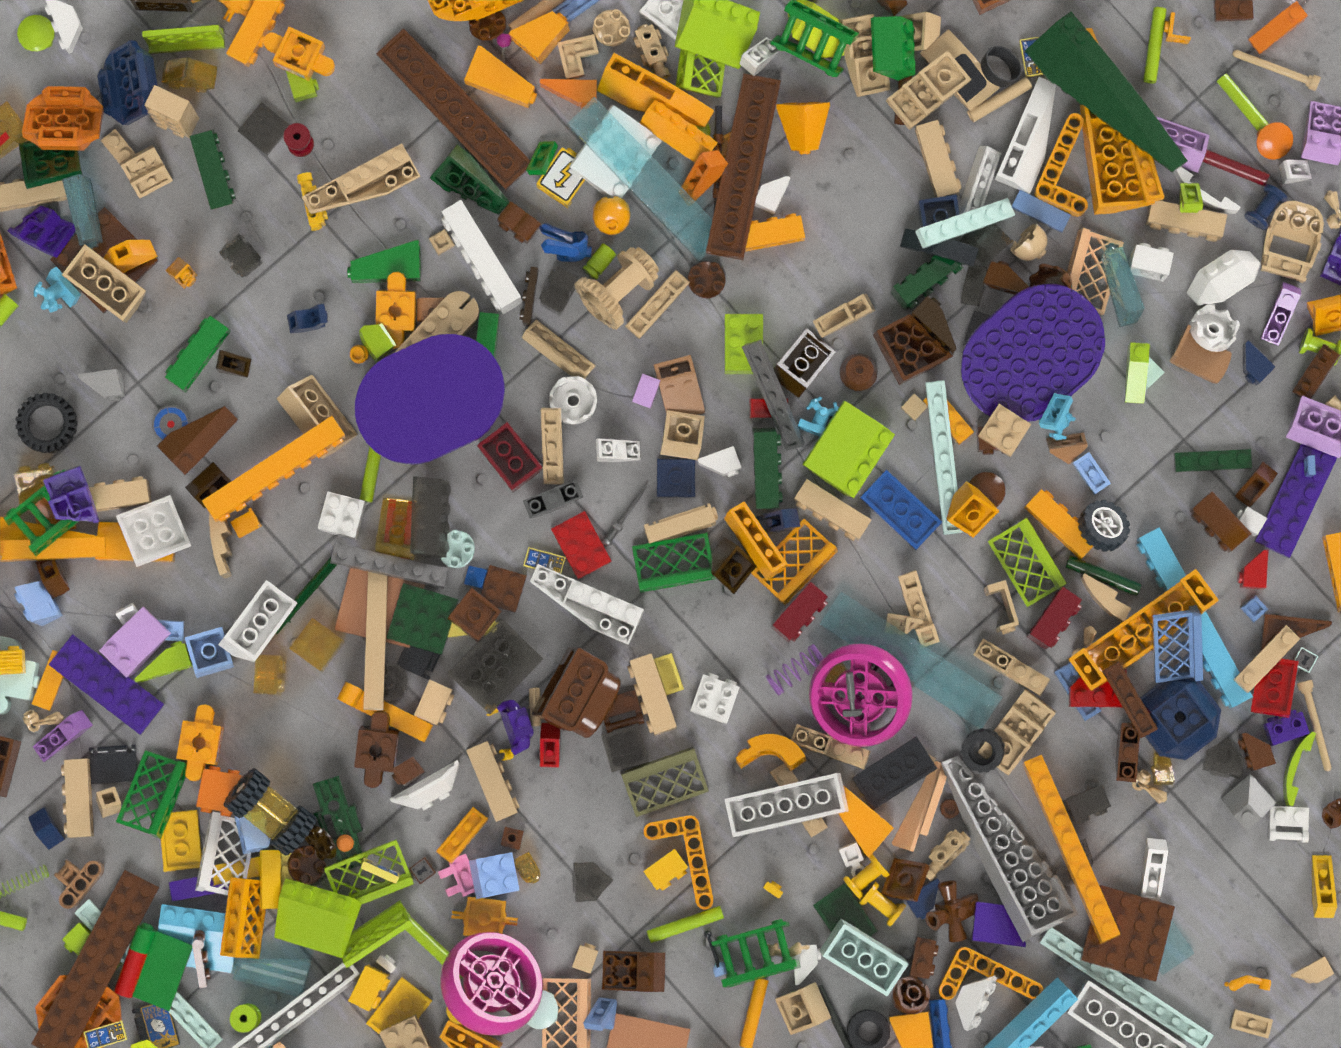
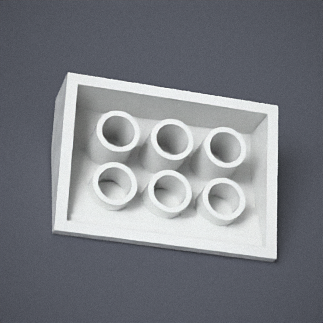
M611 105L569 167L605 197L614 198L613 196L623 198L661 143V140L616 106Z

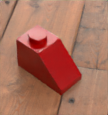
M1268 550L1261 551L1241 569V572H1238L1237 582L1240 583V588L1266 589Z
M541 723L540 767L559 768L560 729L549 723Z

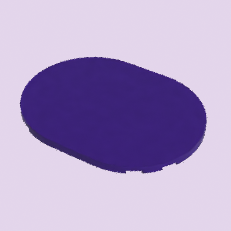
M1042 284L1020 291L982 322L971 334L964 347L961 359V377L968 396L983 413L990 417L998 404H1001L1027 422L1041 419L1054 393L1072 396L1097 371L1105 350V333L1101 317L1087 298L1079 292L1062 285Z
M457 334L431 336L383 358L367 372L361 381L355 399V418L358 429L366 443L375 452L390 461L411 465L433 461L478 440L490 430L503 407L505 395L503 373L491 352L479 342Z

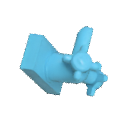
M57 267L51 269L46 278V281L51 286L45 289L41 287L42 282H38L33 291L34 297H37L38 294L44 297L41 309H48L50 313L63 307L62 304L57 303V299L62 298L71 308L81 296L70 281L62 276L63 273Z
M1054 393L1042 418L1039 419V425L1041 428L1054 430L1055 433H1049V436L1053 439L1062 440L1067 437L1062 435L1063 429L1069 426V422L1076 420L1069 413L1073 400L1071 396Z
M822 397L812 399L806 407L807 410L813 407L816 411L812 422L800 419L798 424L799 429L819 437L825 430L829 417L834 416L839 408L836 402H833L834 408L822 407L818 403Z

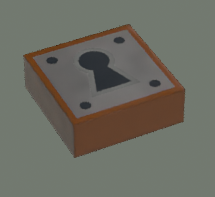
M425 857L409 868L419 884H422L436 873Z

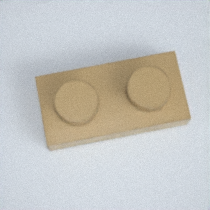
M116 129L100 140L119 164L123 160L135 155V152Z
M1234 1009L1229 1028L1268 1039L1273 1020Z

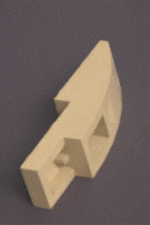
M985 639L981 641L973 654L988 666L1039 696L1042 695L1050 682L1048 677Z
M798 724L791 738L798 746L863 770L871 752L861 747L841 743L829 735Z

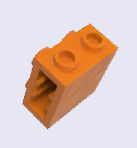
M209 766V769H203L196 807L201 808L200 812L212 814V810L220 811L222 816L231 817L232 812L223 805L226 797L229 796V792L233 790V787L243 776L239 775L240 771L228 769V773L220 772V767Z

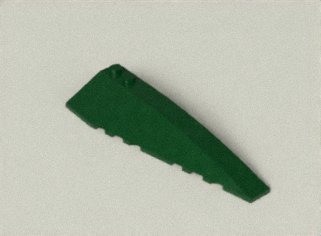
M1072 11L1055 22L1025 50V53L1048 81L1056 84L1064 93L1076 99V102L1080 105L1087 107L1091 113L1114 130L1119 131L1123 134V137L1131 140L1143 152L1146 151L1154 160L1170 172H1174L1188 161L1137 91Z

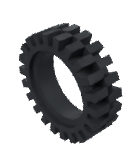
M38 393L34 397L30 396L27 398L28 401L21 404L22 408L18 409L17 413L19 414L15 418V421H17V425H15L18 430L17 434L22 439V442L34 451L41 453H54V451L62 450L64 446L67 447L69 445L68 442L73 440V434H76L77 431L75 428L78 426L77 416L73 411V407L65 399L53 393ZM43 406L57 408L62 413L64 420L62 431L51 440L37 439L31 433L29 427L31 415L36 409Z

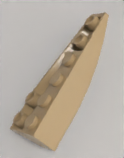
M400 144L301 198L310 214L388 195L421 176L403 144Z

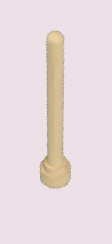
M1234 50L1232 53L1238 59L1306 84L1305 86H1308V89L1316 91L1321 79L1317 75H1309L1308 77L1239 50Z
M1308 680L1297 683L1298 690L1305 697L1312 727L1316 733L1315 738L1324 770L1330 771L1332 767L1311 693L1314 687L1313 682Z

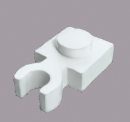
M856 841L838 848L846 868L852 866L851 874L853 877L856 875L855 871L857 869L863 870L865 868L859 863L864 858Z

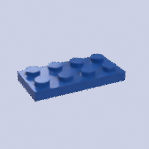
M887 470L860 497L915 550L942 523L935 514Z

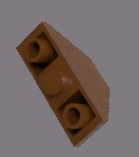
M1121 723L1115 759L1116 781L1136 783L1140 736L1133 724Z

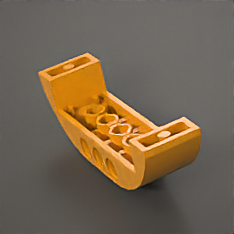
M1197 569L1182 578L1179 583L1100 639L1070 657L1069 661L1092 691L1107 682L1102 672L1104 669L1120 662L1125 670L1154 649L1152 615L1189 610V606L1197 605L1202 615L1215 605L1219 599ZM1187 617L1180 618L1176 623L1182 626L1187 621ZM1167 620L1158 621V626L1163 629L1169 622ZM1173 625L1167 632L1173 636L1178 628ZM1163 635L1158 642L1162 644L1169 638Z

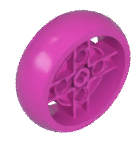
M850 644L840 647L825 656L812 675L809 686V702L812 713L820 727L828 735L841 743L856 747H868L885 742L901 730L911 711L912 686L906 670L893 655L877 646ZM851 660L850 669L841 673L835 683L825 682L827 675L837 664ZM871 663L883 669L893 681L894 686H887L884 678L878 672L871 669ZM846 672H853L855 709H863L864 718L859 716L843 717V710L850 709V702L847 696ZM857 673L864 674L865 680L858 679ZM838 690L843 691L846 697H840L838 695ZM859 692H862V695H864V697L860 698V695L857 694ZM876 693H881L884 696V700L877 699ZM827 704H834L837 712L844 719L850 721V727L841 723L832 714ZM886 708H896L893 718L885 726L871 730V722L881 717Z
M482 932L464 938L450 950L441 970V992L447 1008L457 1021L474 1032L484 1035H504L514 1032L531 1020L540 1005L543 980L538 963L522 943L508 935L496 932ZM488 951L495 953L497 955H485L482 957H477L472 952ZM459 975H461V976L463 977V988H464V991H463L462 986H461V983H460ZM520 979L522 981L524 992L520 990ZM506 1010L513 1016L498 1017L485 1012Z

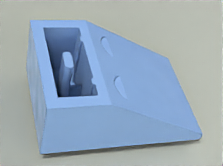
M42 580L14 587L16 593H14L15 598L19 604L22 603L25 610H23V613L28 621L44 626L63 616L55 599L51 597Z

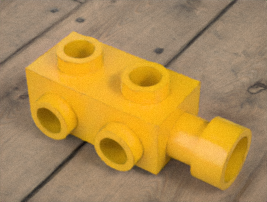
M311 172L297 175L298 184L301 185L302 196L317 189L316 185L312 186L313 178ZM305 205L311 231L322 229V226L326 225L325 220L328 219L327 211L310 214Z

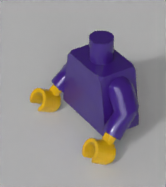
M507 700L497 704L493 702L484 706V708L488 707L490 709V713L486 714L487 716L496 714L499 711L511 745V748L499 751V754H505L502 761L511 760L514 755L530 747V739L534 732L525 707L519 706L515 700Z

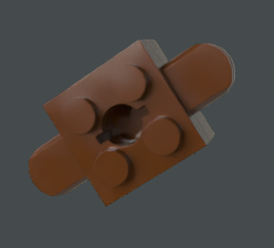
M382 710L376 711L371 716L370 726L361 725L358 731L354 767L365 769L364 784L370 788L378 787L382 783L383 772L393 773L391 769L396 764L400 730L389 729V714Z

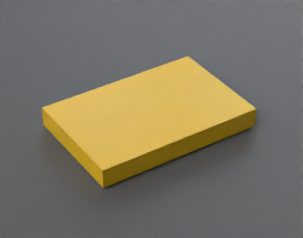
M198 810L171 813L161 838L164 872L200 867L202 849Z
M401 977L366 1024L380 1034V1031L414 1015H417L419 1019L433 1000L405 978Z

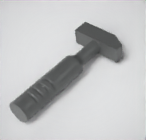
M846 672L847 696L850 702V709L843 710V717H857L862 714L863 709H855L853 672Z

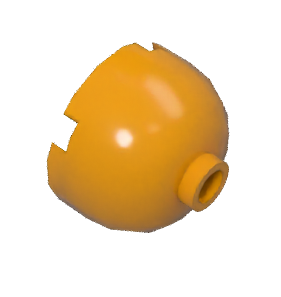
M616 196L608 199L604 197L597 201L593 207L595 226L599 231L607 235L621 233L630 222L631 213L628 203Z

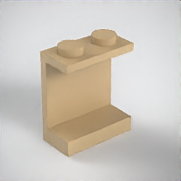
M1006 580L987 585L984 588L986 596L1001 592L1010 621L1009 624L999 626L996 629L997 633L1002 631L1004 635L1014 632L1019 622Z

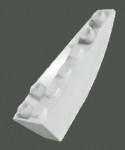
M1038 77L995 180L1028 194L1031 193L1045 160L1056 84Z
M537 564L530 580L532 584L591 629L629 645L644 614V609L539 564Z

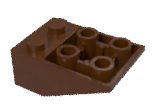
M603 951L602 990L664 992L666 953Z

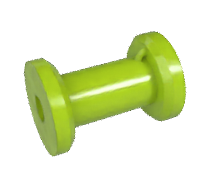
M1307 328L1300 343L1298 353L1304 354L1307 350L1318 353L1323 344H1326L1341 354V340H1338L1336 344L1313 336L1312 329Z
M250 1003L235 1007L230 1014L231 1026L236 1031L242 1033L257 1028L262 1019L259 1008Z

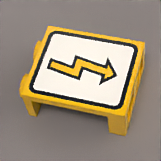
M562 147L550 163L546 174L540 177L536 186L568 209L572 204L573 197L585 182V179L569 167L577 153L570 148L565 149Z

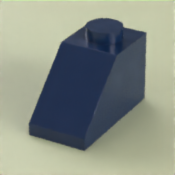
M1248 340L1243 345V373L1246 375L1245 379L1249 383L1257 386L1275 366Z
M797 508L781 509L756 516V519L767 534L800 527Z
M938 878L922 887L917 902L905 900L916 919L919 917L921 920L926 918V914L934 909L938 892L937 885L940 883Z

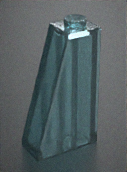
M79 174L62 179L79 245L82 247L87 245L91 249L98 247V243H102L103 239L91 178Z
M1110 247L1104 251L1101 262L1118 325L1123 327L1137 323L1145 307L1123 248Z
M242 959L233 964L231 974L234 975V980L299 997L304 992L313 959Z

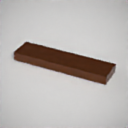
M1120 662L1102 671L1140 738L1158 729Z

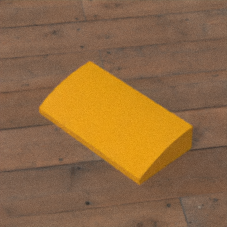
M99 522L97 536L105 537L106 557H95V559L102 561H134L119 523ZM175 553L151 562H175Z

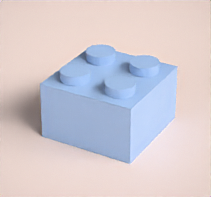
M222 627L185 637L196 678L234 667L230 653L218 645L225 636Z
M512 852L469 861L476 899L519 891Z

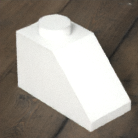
M785 176L762 185L760 190H758L755 207L775 215L790 182V177Z
M734 446L697 459L698 465L722 476H735L739 474L738 471L742 468Z
M816 944L809 945L810 948L808 950L804 949L800 954L793 956V959L799 960L801 968L794 969L795 985H800L817 966V960H821L820 948H817Z

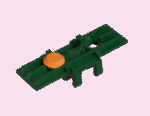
M339 776L313 783L320 810L313 812V815L316 817L319 827L323 828L328 834L329 831L324 815H331L337 835L332 838L336 846V862L362 853L357 833L363 830V826L359 823L356 804L353 803L350 806L347 804ZM335 800L339 803V808L332 810L328 807V803ZM357 861L350 862L348 869L361 866V863Z

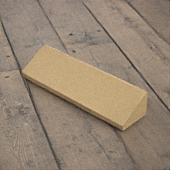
M535 320L522 336L527 343L571 377L579 376L586 379L595 368L592 362L538 320Z

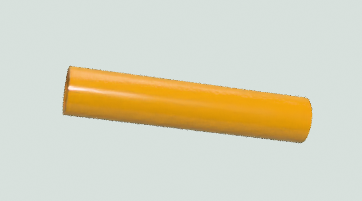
M758 979L754 982L739 1043L741 1047H753L769 980Z

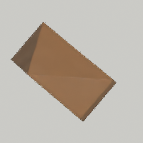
M1084 432L1063 435L1067 437L1062 440H1055L1052 437L1046 438L1049 452L1067 464L1074 461L1088 447Z

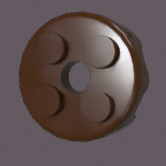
M1040 264L1038 266L1039 270L1029 277L1030 287L1042 284H1056L1072 289L1070 275L1057 265Z

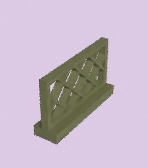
M693 747L620 772L636 817L709 792ZM694 760L696 765L694 773L691 774L684 771L685 764ZM670 768L679 771L675 781L665 777L667 770ZM681 772L691 776L687 787L677 782ZM655 774L661 777L657 787L646 783L649 776ZM694 778L702 782L703 789L695 791L689 788ZM663 779L673 783L669 793L659 789ZM638 781L643 785L637 794L630 790L628 783ZM645 785L655 789L651 799L641 795ZM675 785L685 789L682 796L676 797L671 795ZM657 791L667 795L664 803L659 804L653 801ZM639 797L649 802L646 809L638 811L636 807Z

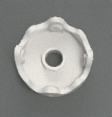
M1215 303L1207 304L1194 314L1190 321V326H1192L1190 332L1194 340L1201 347L1209 351L1220 352L1228 349L1237 339L1236 333L1240 323L1238 320L1231 319L1228 310H1216ZM1209 327L1213 328L1216 331V333H1212L1209 330Z
M563 377L557 381L550 392V408H561V421L566 424L575 425L583 423L595 412L597 406L596 391L593 385L582 377ZM570 396L578 397L579 402L576 406L568 404Z

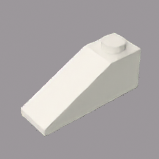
M1147 838L1144 853L1141 897L1158 902L1161 899L1168 856L1166 840Z

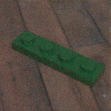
M1251 449L1174 453L1175 473L1252 469Z

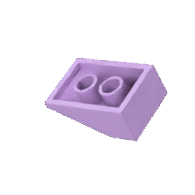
M142 607L99 651L127 678L134 675L171 633L145 607Z

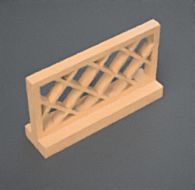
M1082 228L1077 232L1067 272L1071 277L1073 290L1077 292L1081 290L1083 296L1089 301L1099 296L1102 305L1100 309H1095L1098 314L1104 315L1124 242ZM1090 238H1096L1101 246L1092 250L1089 244ZM1110 243L1118 245L1116 253L1111 256L1105 247ZM1102 248L1107 258L1099 262L1094 252ZM1091 254L1096 264L1087 268L1084 260L1086 256ZM1109 260L1112 268L1110 272L1105 274L1100 264ZM1097 266L1102 276L1094 280L1089 270ZM1086 272L1091 282L1082 286L1079 278L1081 274ZM1104 278L1107 287L1100 292L1095 282ZM1092 284L1097 294L1089 298L1084 288Z
M543 978L544 991L549 992L548 982H555L560 989L554 994V997L563 991L570 999L563 1006L557 1001L560 1007L558 1014L563 1010L569 1019L563 1025L556 1021L555 1023L560 1028L553 1035L547 1028L542 1029V1048H547V1044L551 1040L560 1048H564L570 1040L577 1045V1048H590L591 1029H585L583 1022L591 1011V979ZM569 983H577V992L573 996L565 989ZM571 1001L577 1005V1011L572 1016L565 1009ZM571 1020L577 1025V1031L573 1035L564 1028ZM561 1030L569 1037L563 1045L555 1038Z

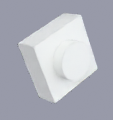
M131 603L116 611V616L124 625L138 610Z
M380 955L376 960L389 973H393L397 968L394 965L396 961L389 955L385 957Z

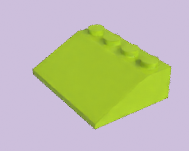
M683 0L674 47L740 69L741 57L749 49L757 31L760 12L729 0Z
M843 400L802 465L843 495L855 498L895 434L881 423Z
M285 878L279 895L274 938L343 959L362 902L349 896Z

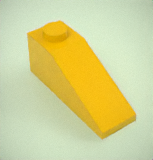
M1312 855V904L1314 918H1334L1337 909L1331 855Z

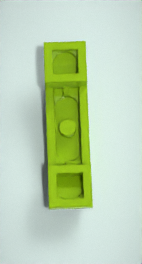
M1315 732L1305 735L1295 746L1288 759L1283 779V794L1286 806L1292 807L1294 805L1299 788L1292 786V782L1302 751H1311L1316 735Z

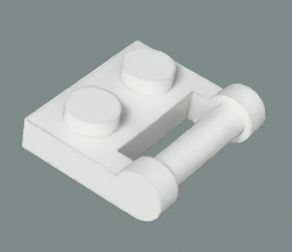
M1273 806L1269 810V841H1275L1276 839L1301 840L1302 843H1308L1309 808ZM1276 826L1301 827V833L1277 832Z

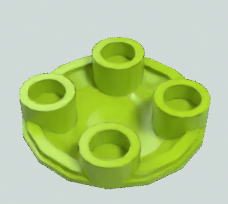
M31 15L21 21L17 30V37L19 43L26 50L39 52L51 47L53 44L55 31L48 18L42 15Z

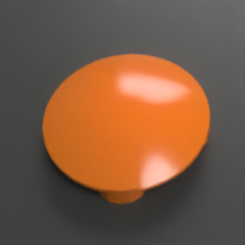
M1281 122L1266 125L1257 132V149L1267 159L1275 160L1284 157L1293 145L1292 131Z

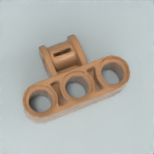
M66 859L65 865L58 873L55 872L54 874L58 880L67 886L59 897L60 905L66 909L75 908L103 875L104 865L99 861H89L80 870ZM93 864H96L99 868L96 875L90 873V867ZM80 879L86 882V887L83 890H80L77 886ZM68 894L72 895L74 899L71 905L65 903V897Z

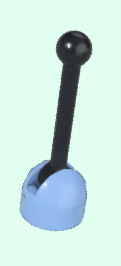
M705 931L704 937L707 938L716 961L713 966L715 977L727 974L725 963L719 961L715 947L712 946L711 932Z

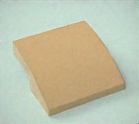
M153 145L120 162L139 199L173 181Z

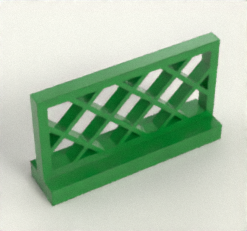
M708 533L632 546L640 593L716 579L711 574L712 555ZM704 538L705 547L702 551L692 546L696 539ZM679 542H683L688 546L683 555L673 549ZM658 546H665L669 549L664 558L655 553ZM690 548L699 553L694 562L684 557ZM645 549L650 552L645 562L638 558L636 550ZM671 551L680 557L675 566L666 561ZM652 555L661 560L656 569L647 564ZM703 556L708 559L710 567L701 568L696 563ZM682 559L691 564L688 571L683 572L677 568ZM663 563L673 568L667 575H663L658 571ZM644 566L654 571L650 578H641L640 572Z
M145 750L116 823L161 839L186 779V763ZM148 756L155 758L158 765L147 769L146 761ZM169 763L175 765L173 771L165 775L162 766ZM159 768L163 777L153 781L150 772ZM147 774L150 783L140 787L139 778ZM164 780L166 788L158 793L155 784ZM152 786L155 795L145 799L142 790ZM140 792L143 801L133 805L131 801L132 795ZM157 798L159 802L158 808L150 811L147 802ZM145 804L148 813L138 817L135 808ZM132 810L136 819L129 822L124 821L125 813ZM150 816L152 822L149 829L142 827L140 820Z

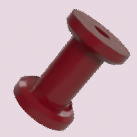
M293 123L285 129L283 137L290 153L296 157L308 156L314 148V140L308 128L303 124Z

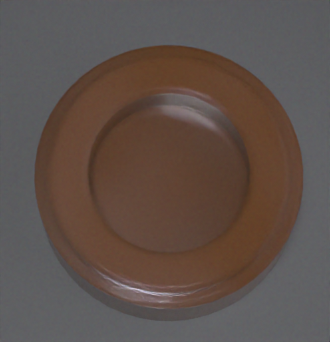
M953 799L944 800L940 805V812L945 818H954L959 813L958 806Z

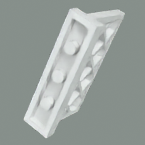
M212 812L209 817L195 890L228 895L230 880L225 882L220 873L229 868L235 878H239L242 875L243 879H247L251 853L240 856L235 849L236 846L241 844L240 841L233 845L227 837L234 831L238 834L235 818L222 816L218 812ZM222 821L229 822L234 829L225 834L221 828ZM224 838L230 848L221 852L217 845ZM232 849L238 859L229 864L224 854ZM221 857L227 866L218 871L214 865V860ZM240 860L244 866V871L237 875L231 865ZM216 875L223 884L218 888L210 886L211 879Z

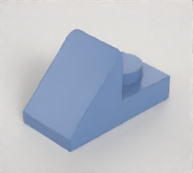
M599 997L583 1022L585 1029L603 1031V1029L612 1030L615 1023L617 1000Z

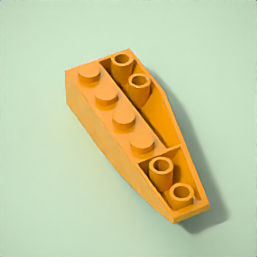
M613 53L605 67L597 92L627 108L646 112L654 100H657L674 113L679 114L690 124L706 127L714 113L713 109L683 90L616 53Z

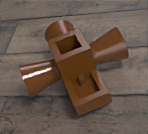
M954 880L941 882L937 886L943 900L935 904L936 911L926 914V923L932 930H938L943 924H949V942L966 940L968 937L961 921L974 915L975 902H979L978 894L970 893L960 899H956L957 882Z

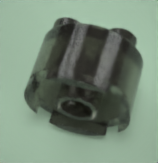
M238 233L221 247L222 250L219 253L225 260L233 264L230 266L231 269L243 278L259 267L263 261L249 242H244L242 240L244 237Z
M385 662L384 682L391 677L394 684L388 687L384 683V701L394 702L403 698L407 693L409 677L400 665L393 662Z

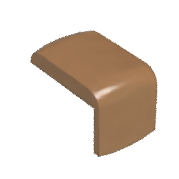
M1187 325L1173 351L1170 362L1211 383H1219L1229 366L1232 353L1227 350L1213 352L1201 347L1194 340L1192 334L1189 333L1192 326Z

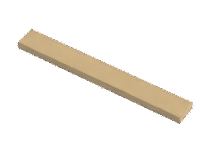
M368 572L363 709L383 710L388 576Z

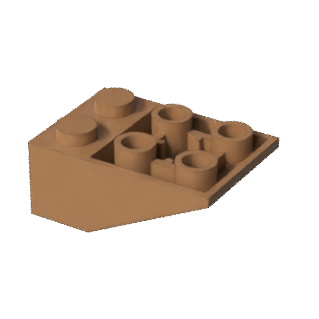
M691 355L654 364L656 379L660 380L659 390L666 413L667 410L694 415L705 413Z

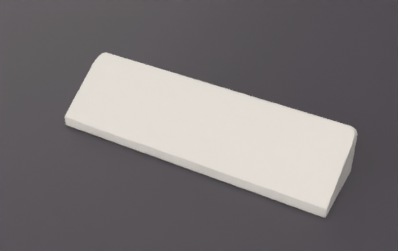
M979 146L959 204L960 214L984 206L1001 156L1000 152L988 146Z

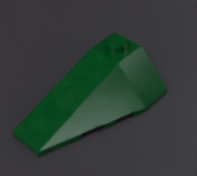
M458 144L430 176V179L443 190L449 193L453 191L461 195L460 198L467 200L468 198L477 202L478 206L497 215L509 204V200L476 160Z

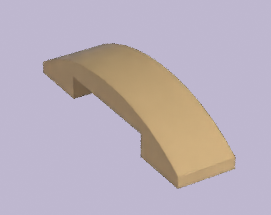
M914 570L898 576L909 616L923 619V623L914 628L921 648L940 642L922 592L917 571Z

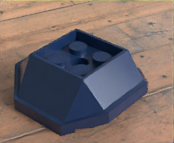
M129 40L109 53L103 69H100L97 75L104 113L112 116L122 125H130L148 115V110L144 105L154 85L158 86L153 56L142 49L137 41Z
M1188 678L1160 682L1140 697L1158 728L1156 731L1145 736V738L1159 756L1187 760L1217 737L1221 708L1200 681ZM1177 712L1182 713L1184 716L1181 723L1175 720Z

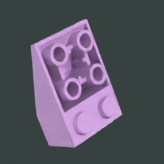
M1314 101L1310 102L1302 142L1301 158L1339 165L1341 160V107Z

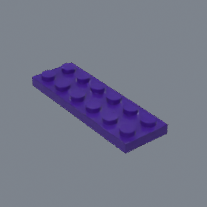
M1300 444L1266 515L1267 520L1254 542L1284 557H1291L1337 457ZM1315 455L1316 475L1305 477L1304 458Z
M73 634L49 663V666L139 735H142L164 706L161 701L131 678H126L114 665Z

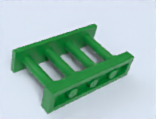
M791 0L784 9L785 12L789 13V19L782 36L777 35L770 44L776 46V49L780 51H786L825 71L828 76L837 78L844 71V68L838 66L845 47L847 44L851 45L855 42L859 33L796 0ZM796 19H800L806 24L798 45L788 40ZM813 27L823 32L815 53L805 49ZM834 36L840 42L830 62L821 56L829 37Z
M45 485L17 508L10 509L6 513V517H4L8 525L14 522L31 541V545L28 547L35 557L79 522L66 519L60 520L56 524L50 523L35 505L42 498H45L47 501L50 500ZM28 510L46 529L45 533L40 537L36 536L20 518Z
M778 919L772 921V925L730 937L727 935L716 937V941L711 943L712 946H720L727 971L726 978L721 980L722 986L730 988L801 968L799 960L790 957L783 928L790 926L789 922ZM776 931L783 957L781 959L782 963L774 964L771 961L764 933ZM756 935L764 961L763 968L757 970L753 967L746 938ZM739 941L746 968L744 970L745 973L737 975V972L734 971L728 943Z

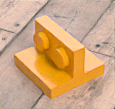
M1341 294L1307 302V309L1313 319V332L1315 336L1341 330Z

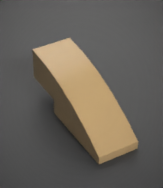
M862 294L819 317L813 323L821 338L876 310L868 295Z
M1084 573L1080 579L1093 600L1111 617L1121 623L1124 622L1131 608L1115 599L1118 592Z

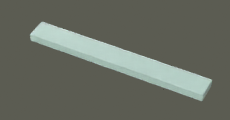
M945 380L926 382L925 387L943 535L963 533L961 529L946 519L953 494L958 488Z

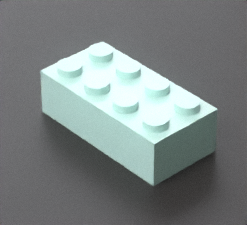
M843 919L839 920L819 950L824 958L885 996L889 995L908 966V962L904 957Z

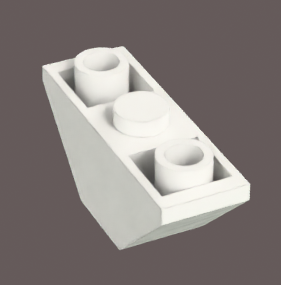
M46 0L47 4L44 7L48 16L52 15L54 21L51 24L55 33L59 32L60 34L59 44L62 50L66 49L70 54L73 52L83 29L78 15L71 5L58 0Z
M767 37L747 50L741 57L740 65L753 76L761 72L780 51L776 49V46L770 44L772 40Z
M596 439L597 462L641 460L640 441Z
M996 976L987 977L962 986L955 1004L964 1030L969 1031L979 1026L982 1020L980 1016L989 1004L987 1000L996 988Z

